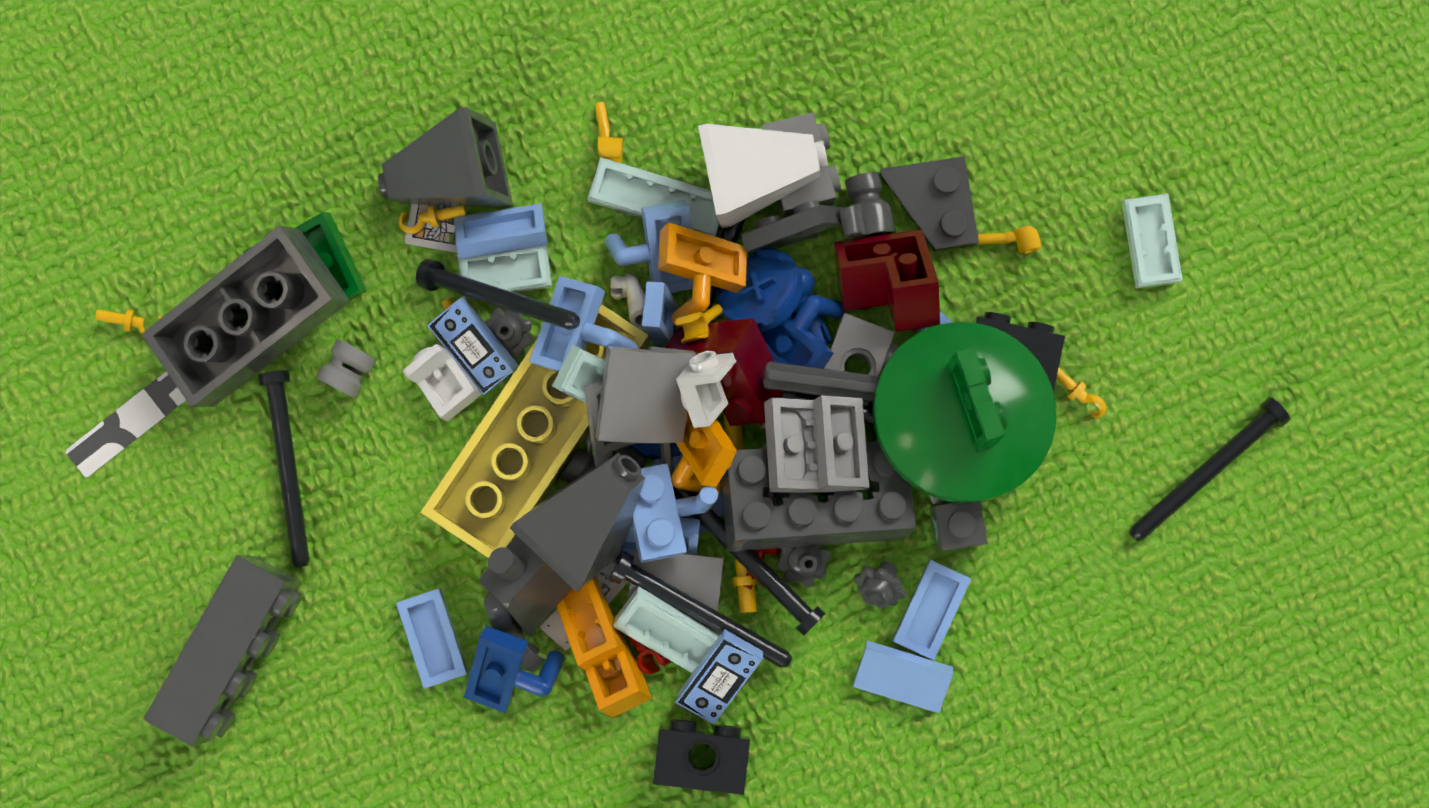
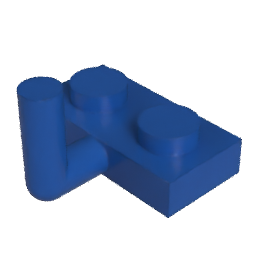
M811 295L806 299L795 318L790 315L789 318L775 328L761 332L775 362L824 368L834 352L811 334L808 329L817 315L839 319L844 315L845 311L840 301Z
M485 626L479 638L464 698L506 714L512 701L515 687L540 697L549 695L564 664L565 656L559 651H550L539 675L536 676L521 670L528 641Z

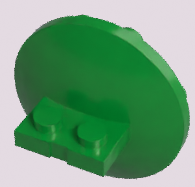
M951 322L936 325L915 334L904 342L891 356L877 382L873 400V421L876 436L884 455L895 471L909 484L925 494L944 501L979 503L1008 494L1022 485L1036 472L1048 454L1056 428V403L1051 383L1040 362L1017 339L999 329L984 324Z

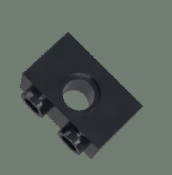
M670 719L669 727L660 726L653 784L744 795L750 737L741 736V727L715 725L714 732L696 730L697 722ZM705 743L714 749L716 756L711 765L700 768L692 764L689 759V751L694 745Z

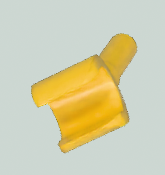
M598 102L594 106L599 128V159L602 157L622 163L623 138L610 137L606 105L604 102Z
M1024 226L1006 233L978 234V245L1016 242L1019 255L1041 249L1038 231L1032 226Z
M716 304L704 313L700 311L676 318V326L682 325L684 330L682 343L707 338L709 335L708 325L722 314V307Z

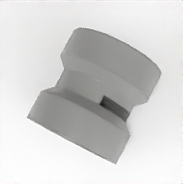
M337 338L331 349L333 356L329 364L321 367L316 378L356 399L362 388L360 381L364 373L371 372L377 360ZM346 363L353 367L352 371L343 367L342 364Z

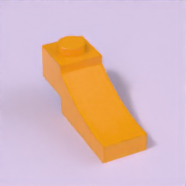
M597 575L578 592L572 588L556 607L576 663L586 672L599 711L614 718L651 700L652 697L644 675L637 665V658L633 656L621 631L613 627L614 616Z

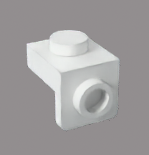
M438 344L418 352L414 356L412 363L403 370L407 379L419 385L438 416L447 422L482 395L447 349Z
M714 351L701 352L689 360V365L676 378L681 392L682 405L688 411L694 428L710 426L728 405L720 381L736 363L733 353L716 355Z

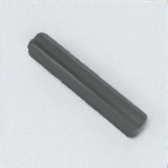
M777 362L766 363L762 375L763 386L766 389L819 396L862 398L866 402H873L877 382L880 377L878 375Z

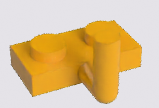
M672 223L666 224L660 230L658 270L693 280L692 298L671 315L675 326L676 318L700 311L703 313L708 309L711 286L735 293L746 286L747 252L744 245Z
M687 412L683 442L676 443L683 456L671 475L672 486L677 489L697 493L703 487L710 486L714 487L719 494L721 490L720 480L731 466L737 450L717 419L710 426L694 428Z

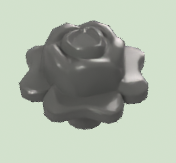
M496 308L493 310L490 319L484 322L514 360L518 359L522 350L533 342L531 335L528 334L532 328V323L522 318L519 313L507 310L505 313L502 309Z
M823 545L781 548L782 554L777 561V568L783 572L786 571L784 575L786 582H800L806 587H810L815 581L814 577L822 579L826 576V563L831 557L830 552L822 548Z
M883 561L877 569L864 566L861 573L854 575L853 581L859 585L857 590L862 595L863 601L868 605H876L878 608H885L888 605L896 606L899 599L905 598L907 593L902 588V581L894 577L897 568L893 563Z

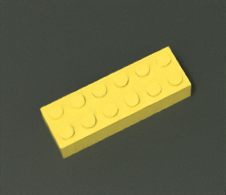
M601 304L594 325L612 329L637 343L638 349H645L650 342L648 334ZM536 341L420 512L488 558L495 549L500 547L506 548L514 539L516 534L510 529L511 525L544 501L590 432L586 403L552 387L559 372L539 367L529 362ZM588 342L585 351L605 360L607 348Z

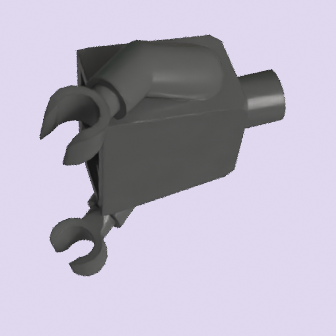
M517 535L506 548L500 547L491 553L488 560L489 567L479 580V583L487 591V595L484 598V607L490 626L525 640L522 630L531 636L572 589ZM613 561L600 574L602 576L606 575L609 579L617 562ZM528 642L522 665L532 672L546 659L537 655L539 649Z

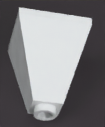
M715 124L698 125L715 212L722 229L735 225L821 176L820 169L828 167L823 140L814 142L813 135Z

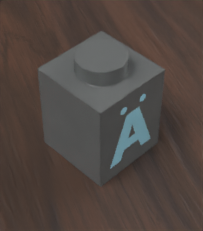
M981 502L950 503L929 508L937 552L988 544Z

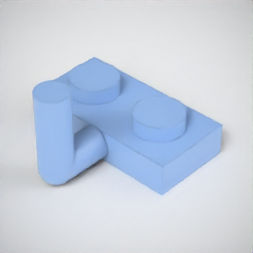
M685 199L641 208L646 244L626 247L618 234H610L606 237L605 246L618 266L623 267L648 262L651 282L665 283L671 293L693 289V280L658 270L660 230L668 223L692 229L689 205Z
M559 276L550 304L575 312L580 318V324L577 328L568 330L543 321L529 362L539 367L559 372L572 345L585 350L588 342L606 348L607 346L638 349V345L636 342L612 329L594 325L605 290L595 285Z
M668 463L641 468V474L645 477V481L631 521L640 563L685 555L687 549L680 517L709 511L718 498L717 490L714 487L705 486L697 496L676 500Z

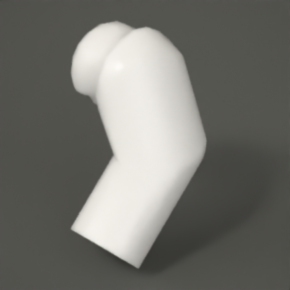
M628 273L625 276H613L610 279L611 297L615 300L626 298L630 323L643 330L642 318L645 293L637 277Z

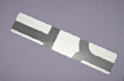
M166 371L66 449V454L83 476L89 477L186 401V399Z

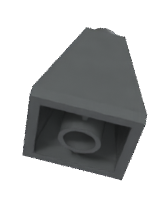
M468 107L457 109L382 164L383 173L378 175V184L383 197L401 204L465 205V207L486 208L513 207L496 122Z
M617 453L554 492L516 520L510 529L569 586L578 592L621 554L645 477L641 474V468L634 459Z

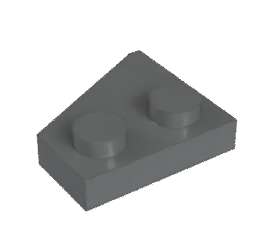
M965 156L880 169V179L884 185H888L902 205L901 208L908 218L920 230H923L925 240L933 252L975 246L979 243Z
M818 200L795 206L793 208L794 215L780 219L779 215L758 220L754 223L755 230L741 235L746 252H756L763 248L778 249L818 236V232L831 227H842L839 210L845 207L820 205Z

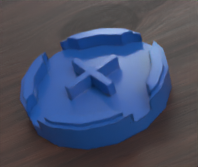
M763 248L752 252L754 255L747 258L746 286L739 292L735 293L721 288L718 289V303L723 309L722 314L727 321L754 318L760 332L775 328L789 318L798 306L804 289L803 274L792 258L778 249Z

